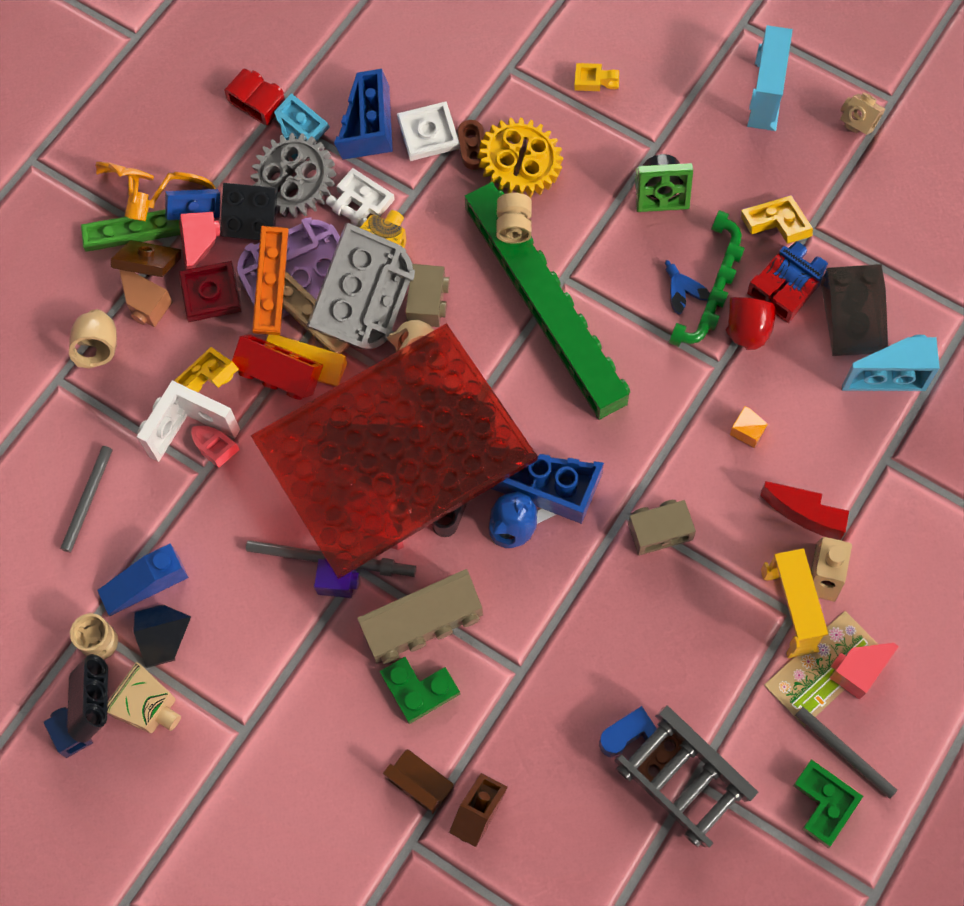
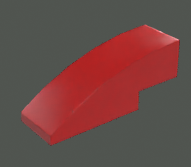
M765 481L760 496L772 508L804 529L824 537L836 540L842 539L846 532L849 516L848 510L821 505L822 493Z

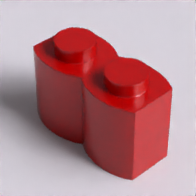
M244 68L224 89L226 98L232 105L241 111L247 112L251 117L264 125H268L275 117L274 111L285 100L284 92L277 84L265 82L258 72L254 70L249 71Z

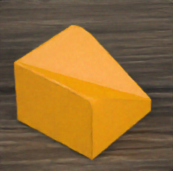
M744 406L731 429L730 435L755 448L768 424L750 408Z

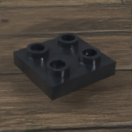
M223 183L220 236L260 240L261 226L275 227L278 188Z

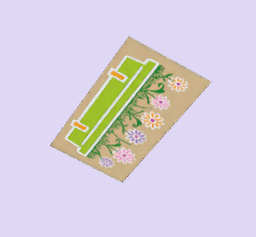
M846 611L827 627L828 635L823 636L818 644L820 652L794 657L765 684L768 690L804 727L806 725L795 716L802 707L816 717L845 690L830 679V676L835 671L830 666L840 653L846 655L855 647L879 645Z

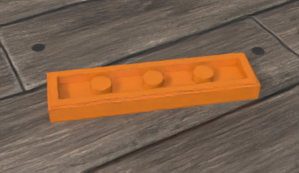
M261 226L252 328L254 334L281 335L288 228Z

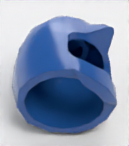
M517 491L505 494L496 500L491 508L488 528L489 534L496 545L504 548H514L524 545L531 539L537 528L538 510L530 496ZM499 534H509L514 536V538L505 539Z

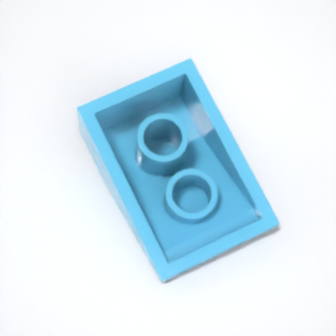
M926 335L907 337L854 362L842 384V391H926L940 369L937 337H927Z

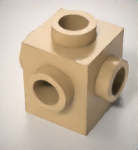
M867 93L857 94L852 98L848 97L840 110L844 113L840 120L845 122L844 126L855 133L861 131L868 135L873 132L886 109L876 104L877 99Z

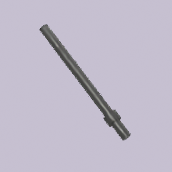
M248 540L246 544L247 552L318 562V559L353 562L355 568L380 572V575L391 577L393 574L415 577L416 566L395 563L394 559L382 558V560L251 540Z

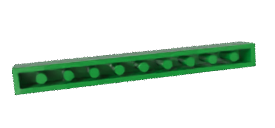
M491 182L465 195L466 211L597 418L600 420L627 406L630 394L627 382L623 378L619 379L615 373L616 367L610 357H605L601 351L602 346L596 335L592 336L588 331L585 317L581 313L577 314L575 311L572 297L568 292L564 293L561 289V283L557 274L554 271L550 272L546 266L547 260L541 250L537 251L534 247L532 236L528 241L518 244L505 243L497 238V199L504 195V192L501 189L497 190L494 183Z

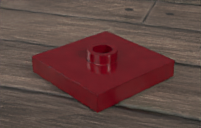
M232 261L179 271L188 323L242 312Z

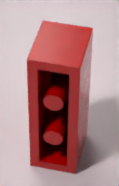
M251 334L239 337L232 362L239 369L238 375L247 379L257 378L263 381V386L275 390L278 388L287 391V396L297 400H302V398L314 394L323 368V364Z

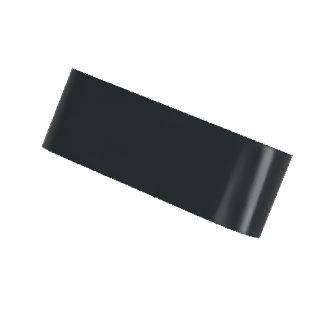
M94 654L88 655L69 676L67 729L69 735L74 740L82 743L89 741L107 722L108 666L100 656Z

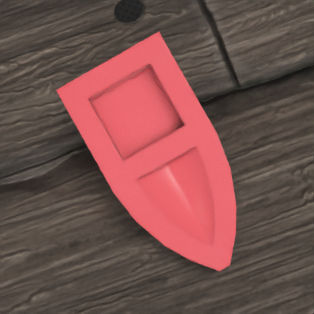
M192 427L191 434L194 444L201 454L218 468L240 450L233 440L213 427Z

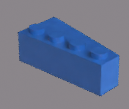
M486 447L476 470V483L503 494L519 491L530 496L536 507L582 524L602 477L604 463L596 461L594 463L579 461L580 459L568 458V460L551 458L550 455L545 454L537 456L524 454L522 451Z

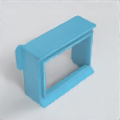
M766 25L762 44L759 43L755 64L759 67L756 89L753 88L749 106L751 112L747 127L776 131L793 29Z

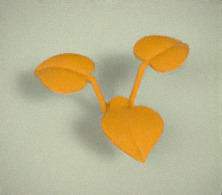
M96 162L95 164L97 175L116 172L119 177L123 175L128 176V202L124 217L146 222L148 209H154L156 200L170 180L179 179L198 183L209 189H216L211 181L202 176L184 172H171L166 175L152 199L148 200V194L138 192L139 178L154 180V176L139 169L126 168L109 162Z

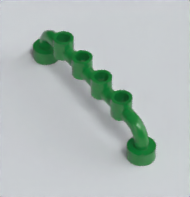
M719 210L711 228L712 231L720 234L723 229L727 230L731 234V239L696 332L687 333L685 332L687 326L676 323L668 342L672 345L679 347L681 342L687 344L698 343L705 338L709 329L714 331L720 316L715 314L717 306L723 308L728 296V292L723 291L725 284H732L737 271L732 269L733 262H740L745 249L740 246L742 237L740 228L736 223L727 219L729 213Z

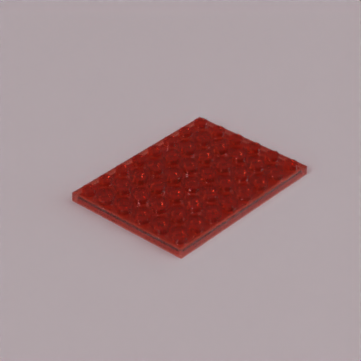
M447 323L251 435L253 442L338 579L538 460L537 454Z

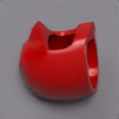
M730 297L729 326L725 329L728 336L731 337L735 344L745 347L746 350H756L764 346L774 328L775 305L759 299Z

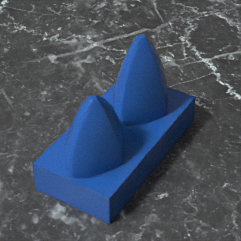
M218 189L165 191V217L167 220H180L181 214L213 212L214 218H220V192Z

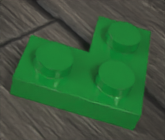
M403 657L380 671L382 678L409 724L460 695V691L446 667L419 681L406 657Z
M811 759L793 786L819 804L802 830L829 848L864 796Z

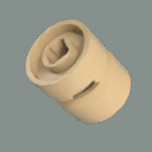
M508 193L497 199V238L505 243L518 244L526 242L531 238L530 218L532 214V200L529 196L521 193Z
M93 613L84 614L72 624L70 639L74 646L84 655L94 654L104 660L115 652L118 645V635L113 627L100 615Z

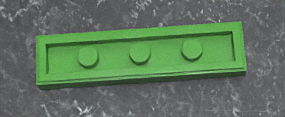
M165 210L147 213L146 222L121 217L81 224L83 248L86 252L126 245L130 240L144 242L181 235L179 220H167Z

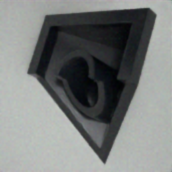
M159 605L135 612L133 632L146 668L176 661L175 656L191 616L166 605Z

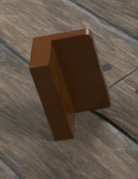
M408 749L405 750L394 766L390 764L383 772L384 777L432 815L454 787L451 781Z

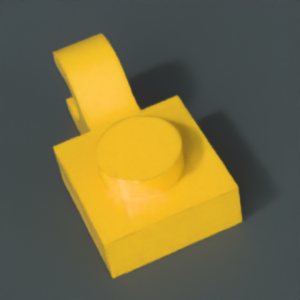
M576 63L575 91H600L601 85L608 89H619V70H602V64Z

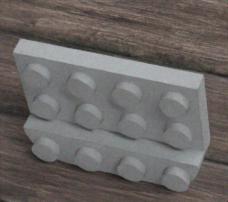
M345 223L306 327L353 345L354 348L373 349L388 341L387 337L394 332L392 328L410 281H413L415 275L411 259L406 253L407 250L392 241L350 223Z

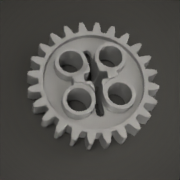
M291 133L289 140H286L283 135H280V143L277 144L272 139V148L269 149L263 146L262 148L266 154L264 156L256 155L260 164L252 165L254 170L258 172L251 175V178L256 182L253 185L281 189L280 192H277L276 214L280 210V214L285 218L289 211L294 218L297 217L298 211L307 216V208L309 207L313 211H317L315 203L319 202L324 205L325 202L322 196L331 195L327 187L335 186L333 180L330 179V177L336 176L334 169H331L335 166L334 161L329 159L331 154L328 150H324L325 147L321 142L316 144L317 141L312 136L307 140L304 133H301L297 139L294 133ZM293 154H298L297 159L289 161ZM316 170V174L313 177L307 178L310 171ZM275 173H280L278 179L271 181ZM298 189V193L294 197H289L292 190Z

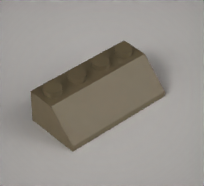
M465 569L357 619L376 664L380 662L387 664L398 659L399 654L410 649L413 652L423 648L428 640L435 637L443 639L453 633L452 629L461 625L464 627L474 625L480 620L479 617L483 616V609L469 572Z

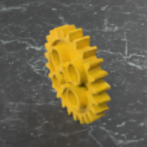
M521 117L516 124L512 118H509L507 125L502 120H500L498 127L492 125L490 131L485 132L479 146L478 158L481 159L479 167L485 168L483 176H492L490 183H499L498 190L507 188L508 193L517 191V193L523 194V192H526L530 198L534 190L539 195L542 194L544 188L549 190L560 174L563 157L559 156L562 148L555 147L558 141L557 138L549 139L550 130L543 133L541 131L542 124L535 128L533 127V120H530L527 125L524 124V120ZM526 139L528 143L518 175L515 176L513 172L523 140Z

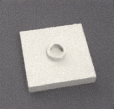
M447 101L397 113L398 123L410 161L460 149V143Z

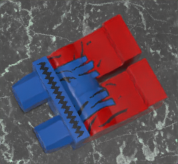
M798 241L789 248L784 246L768 266L750 281L747 294L754 299L773 303L775 305V314L788 324L820 286L828 265L827 261L817 256L811 263L804 260L803 257L806 255L807 249Z

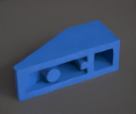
M170 543L143 556L97 591L108 615L112 616L189 577L178 553Z

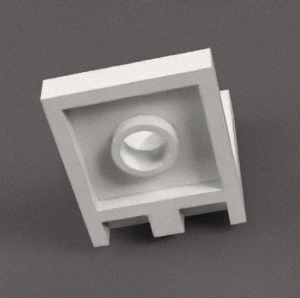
M172 380L163 396L155 401L152 409L153 412L148 420L141 423L137 438L148 456L159 462L187 416L209 427H213L234 439L239 433L240 428L231 408Z

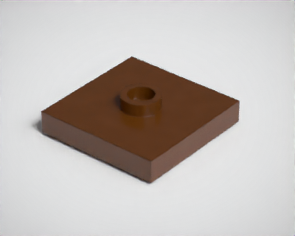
M130 240L111 258V268L163 277L181 259V249Z

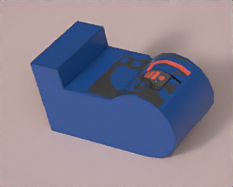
M641 706L605 729L600 737L599 747L604 755L617 757L623 753L625 746L641 736L646 741L657 728Z

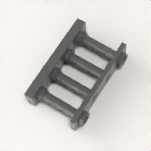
M666 705L655 715L659 720L657 724L659 727L629 760L623 755H619L614 760L619 765L616 770L629 782L634 779L687 830L684 835L696 847L702 845L703 847L710 848L713 842L705 834L735 801L739 802L741 799L744 802L751 801L758 794V791ZM674 734L682 741L680 744L681 749L650 782L637 768L667 736L671 737ZM697 756L705 764L702 767L704 770L673 804L660 790L690 757L694 758ZM719 777L727 785L725 788L727 792L697 825L693 824L683 814V811L712 779L717 780Z

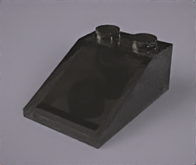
M882 264L827 268L821 281L832 356L873 354L888 347L886 287Z

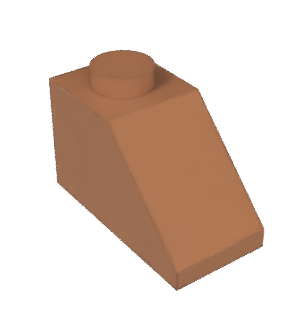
M119 270L126 304L132 313L131 317L142 325L148 323L155 327L173 302L168 291L134 272Z

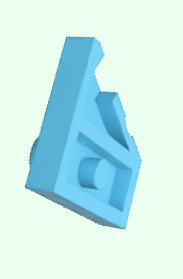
M292 93L274 111L286 140H289L291 133H294L297 139L301 133H304L307 140L312 136L318 141L330 128L324 119ZM293 154L291 156L293 161L297 159L298 154Z

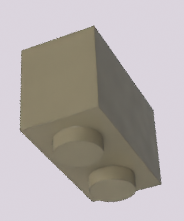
M412 264L415 275L413 281L409 283L405 312L407 321L420 320L432 327H440L441 317H446L447 301H443L444 293H449L450 277H445L444 266Z
M668 500L660 504V507L650 510L648 507L635 510L632 513L633 515L629 516L628 526L638 556L692 541L696 533L685 500L679 502Z

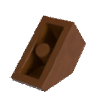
M481 773L460 804L449 833L458 837L463 842L477 847L508 787Z

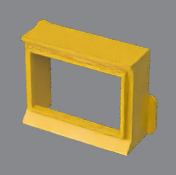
M803 548L774 554L770 565L768 562H764L761 574L763 580L769 581L780 578L796 634L790 641V647L786 652L787 658L820 652L818 644L823 636L828 635V630L805 550Z

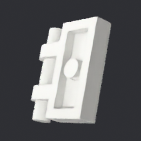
M352 168L336 186L337 192L342 195L338 199L330 195L326 200V204L332 207L334 213L339 216L344 215L351 220L352 225L360 228L370 213L380 217L395 199L394 194ZM351 201L360 206L357 211L348 206Z

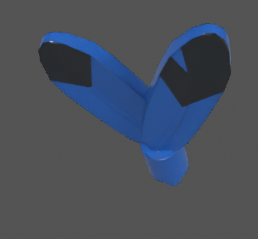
M669 260L665 261L667 267L665 270L671 278V304L677 314H681L686 306L685 292L696 299L708 300L710 293L706 287L680 274L675 264H671Z

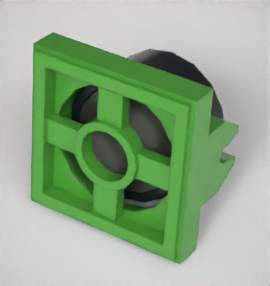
M660 154L647 159L643 166L635 168L637 212L690 209L693 178L692 163L680 164L676 157ZM647 195H649V196H651V197H653V198L659 199V200H654V199L648 197Z

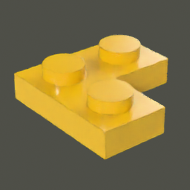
M792 196L741 210V218L751 235L777 227L787 244L813 236L812 226Z
M210 347L174 381L199 392L206 381L211 382L218 388L228 383L233 378V374L239 369L230 359Z

